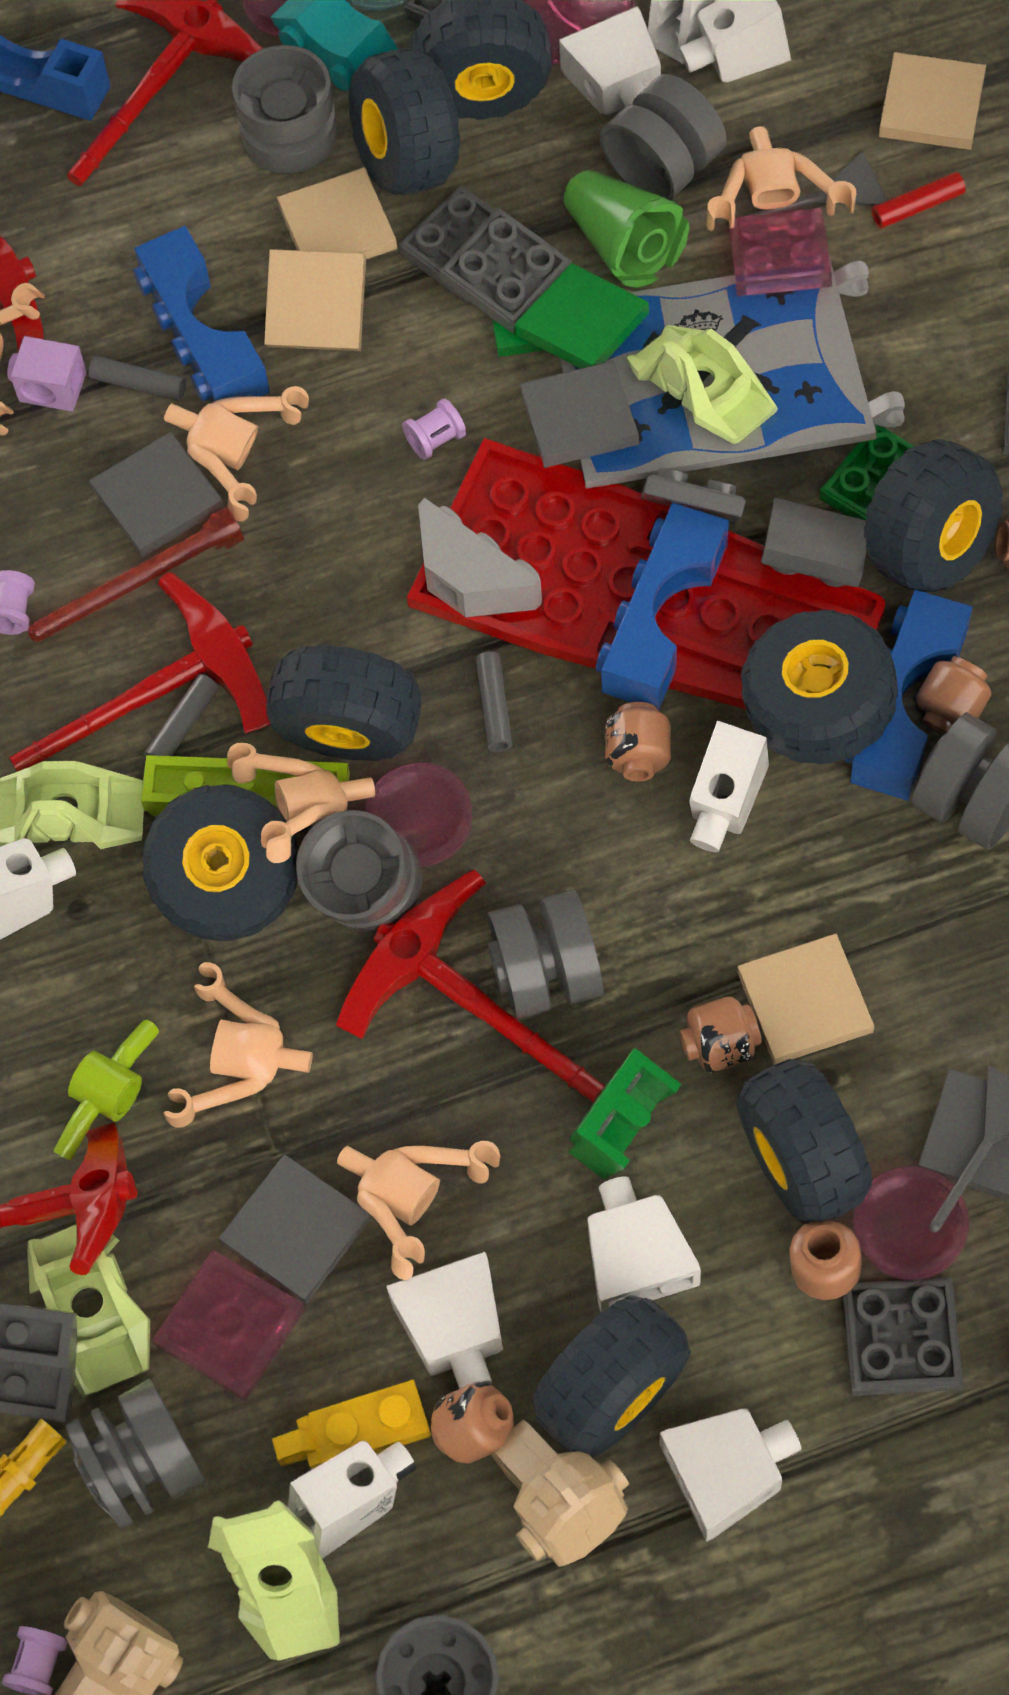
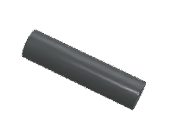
M96 355L90 362V379L176 401L182 400L186 390V379L183 377Z
M484 652L476 657L487 747L492 752H503L509 750L513 743L501 656L497 652Z
M197 675L145 750V757L146 755L173 756L219 689L216 682L206 675Z

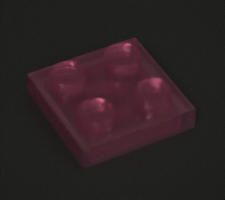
M822 208L735 217L734 227L729 228L737 296L832 287V270Z
M212 1250L152 1341L162 1351L246 1401L304 1313L305 1307L300 1301L215 1250Z

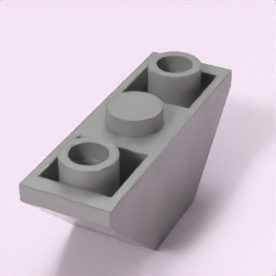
M426 498L418 504L427 590L465 617L536 610L542 604L541 579L530 564L520 559L514 561L501 551L499 545L485 533H478L477 535L463 525L459 516L446 506L439 508Z

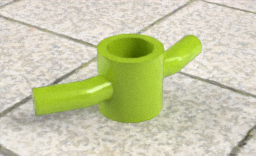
M143 1020L120 1045L111 1059L97 1051H92L80 1062L68 1088V1095L80 1102V1105L73 1113L53 1150L55 1153L68 1160H72L99 1113L116 1122L129 1111L137 1098L142 1084V1077L129 1069L139 1055L159 1034V1030L153 1022Z

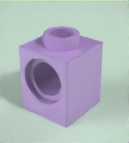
M24 336L18 354H12L8 365V379L14 385L19 402L74 411L87 373L79 346Z

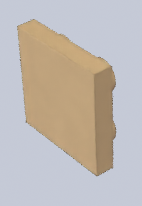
M894 52L879 137L971 150L986 65Z
M365 168L277 197L279 209L297 251L364 253L366 259L397 249L395 235Z
M270 249L264 345L275 348L361 351L366 255L364 253Z
M837 934L738 965V976L774 1065L790 1058L792 1060L873 1033L874 1031L873 1021Z

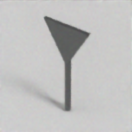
M863 151L832 179L834 182H849L855 187V205L874 207L887 201ZM820 190L819 192L800 197L786 207L763 209L735 218L734 227L730 229L745 226L815 202L827 203V194Z
M989 1065L987 1070L984 1139L931 1221L929 1229L932 1232L940 1230L993 1144L1009 1136V1076Z

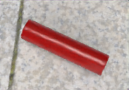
M954 172L878 204L871 209L874 222L879 229H883L966 193L965 183L962 176L958 172Z

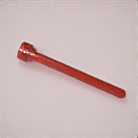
M226 506L208 516L210 521L202 524V531L32 623L28 628V636L33 641H43L212 547L216 550L225 547L228 550L245 541L234 516Z

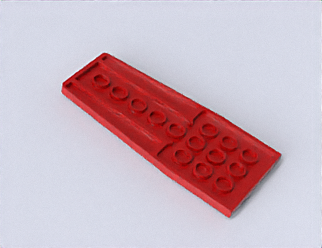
M484 438L450 509L459 516L463 525L477 535L478 533L487 534L499 545L504 554L514 561L523 560L536 570L541 579L542 604L536 610L465 617L427 590L423 562L407 595L408 607L543 655L596 669V663L604 643L612 644L618 630L614 629V621L620 604L623 600L630 602L634 594L635 588H632L631 584L636 566L640 559L648 561L653 547L649 546V540L654 524L658 518L665 520L670 506L640 500L642 493L618 483L586 489L583 478L584 473L582 471L562 464L544 468L541 457ZM729 531L728 546L712 585L692 587L674 594L665 601L656 614L655 621L659 629L677 646L676 671L669 689L746 709L742 696L741 674L743 664H745L749 650L755 641L768 628L794 614L804 611H821L822 609L851 614L862 619L864 623L878 631L884 617L885 600L882 596L862 587L849 585L834 587L825 584L817 577L801 573L791 575L779 573L770 565L761 563L763 545Z

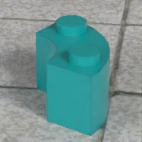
M287 0L270 17L280 30L279 39L282 44L300 47L315 54L325 64L332 83L345 92L351 88V78L366 58L383 52L398 50V47L381 21L368 18L355 10L346 0Z

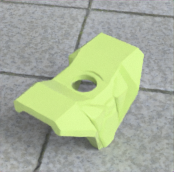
M667 325L664 327L662 334L638 354L626 357L627 364L638 380L652 381L663 391H669L676 399H682V405L693 413L696 424L732 444L742 441L778 410L754 371L735 346L713 329L698 330ZM701 370L711 373L714 377L713 383L704 388L697 371Z
M42 761L29 768L0 778V846L23 838L30 839L32 843H42L50 841V838L53 841H66L70 837L72 842H94L100 849L141 841L144 809L141 803L143 780L77 761ZM63 796L71 797L78 803V809L66 801L55 799Z
M76 1225L45 1238L28 1241L29 1293L41 1292L47 1309L73 1312L72 1301L79 1291L92 1288L102 1294L103 1304L96 1315L88 1318L77 1315V1351L74 1385L83 1397H87L149 1370L150 1319L126 1293L127 1287L115 1255L109 1253L120 1241L114 1235L111 1236L102 1254L87 1275H77L70 1270L69 1265L77 1240Z
M281 1501L274 1502L268 1509L230 1519L219 1516L213 1517L208 1548L222 1553L223 1560L228 1571L232 1574L235 1585L240 1588L238 1592L240 1597L238 1618L268 1657L274 1660H283L337 1646L340 1643L337 1590L316 1547L315 1537L309 1526L303 1523ZM269 1565H280L287 1568L292 1577L284 1585L270 1586L261 1581L260 1571Z

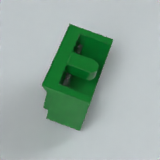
M633 1048L622 1066L615 1071L568 1139L573 1143L568 1153L603 1180L625 1169L630 1159L623 1155L631 1141L641 1128L649 1124L651 1112L655 1106L675 1094L682 1084L636 1048Z

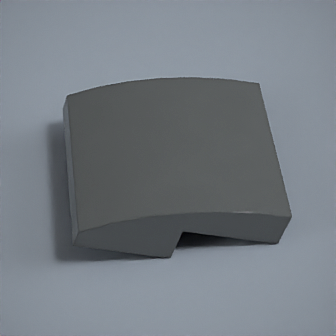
M0 1302V1413L60 1422L70 1420L76 1368L77 1313Z

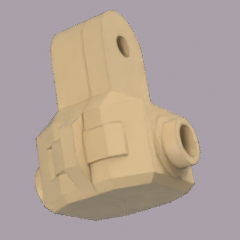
M525 1420L514 1426L502 1447L491 1454L501 1470L519 1489L514 1509L522 1521L523 1529L516 1534V1537L536 1561H539L545 1555L549 1559L551 1558L559 1567L584 1558L615 1531L627 1513L628 1508L623 1500L624 1494L622 1490L629 1485V1482L613 1461L606 1458L602 1463H599L589 1454L579 1451L557 1454Z
M103 1591L94 1592L90 1600L84 1597L79 1598L65 1619L64 1627L69 1630L66 1639L77 1661L55 1695H152L158 1685L166 1688L174 1681L181 1669L183 1657L178 1655V1646L168 1630L118 1598Z

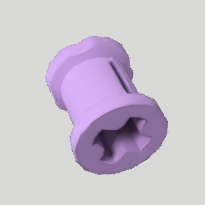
M445 398L436 403V409L416 421L408 419L402 423L407 441L414 452L423 460L432 456L433 449L453 437L458 440L466 436V428L461 416L451 402Z
M11 570L0 571L1 634L18 635L28 630L30 619L25 614L27 599L34 592L35 582L24 573Z
M21 1626L17 1633V1637L21 1642L12 1671L9 1674H4L2 1685L28 1695H51L53 1688L49 1685L58 1652L65 1651L68 1641L61 1636L47 1631Z

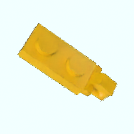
M413 1379L308 1413L309 1416L296 1420L298 1430L272 1438V1442L281 1467L308 1459L310 1469H314L361 1441L369 1443L374 1452L378 1454L396 1442L406 1445L431 1436Z

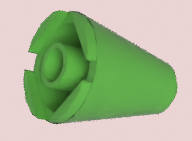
M593 170L579 173L566 186L564 194L566 209L614 277L625 286L639 288L650 285L659 279L654 273L659 271L664 265L671 268L678 261L687 242L689 221L683 217L682 211L684 210L676 202Z

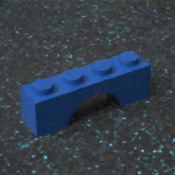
M0 35V92L92 121L111 87L101 51L64 39H60L53 50L34 51L16 45Z
M186 225L135 247L134 250L139 267L132 270L135 280L144 296L151 293L156 303L152 304V309L162 330L164 331L169 328L172 330L175 338L171 340L179 362L182 366L190 363L195 374L191 375V380L202 402L210 400L213 403L223 398L264 396L270 393L265 366L246 332L215 330L205 326L193 316L197 302L211 285L205 259Z
M673 502L665 520L661 518L656 520L649 540V546L653 547L648 561L640 559L633 575L631 587L635 588L634 594L630 602L623 600L617 611L614 621V629L618 630L612 644L604 643L598 656L596 671L601 673L602 693L628 702H646L654 705L658 711L660 710L676 671L677 646L659 629L655 621L656 614L665 601L674 594L692 587L712 585L728 546L729 520Z
M914 590L909 607L899 606L891 630V634L898 637L894 648H889L897 674L898 697L896 698V711L892 721L889 722L883 731V735L874 744L872 743L862 750L861 753L849 759L845 758V762L853 764L850 783L909 801L924 758L928 735L910 720L904 709L902 698L914 683L927 677L936 662H950L953 656H960L969 629L972 606L919 590Z

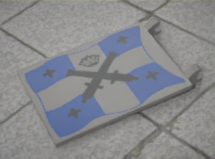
M829 258L630 292L649 302V314L605 363L611 361L615 363L638 431L639 445L580 459L582 472L584 473L585 488L645 479L651 474L657 475L660 468L686 472L876 439L874 425L889 428L901 426L904 423L903 409L905 407L901 393L888 392L868 403L839 295L857 297L868 292L867 278L869 277L867 265L862 261H855L833 272ZM667 325L698 330L713 329L735 346L754 371L778 410L742 441L732 444L696 424L693 413L682 405V399H676L669 391H663L652 381L638 380L627 364L626 357L638 354L658 338ZM560 358L562 373L580 369ZM701 370L697 371L704 388L713 383L714 377L711 373Z

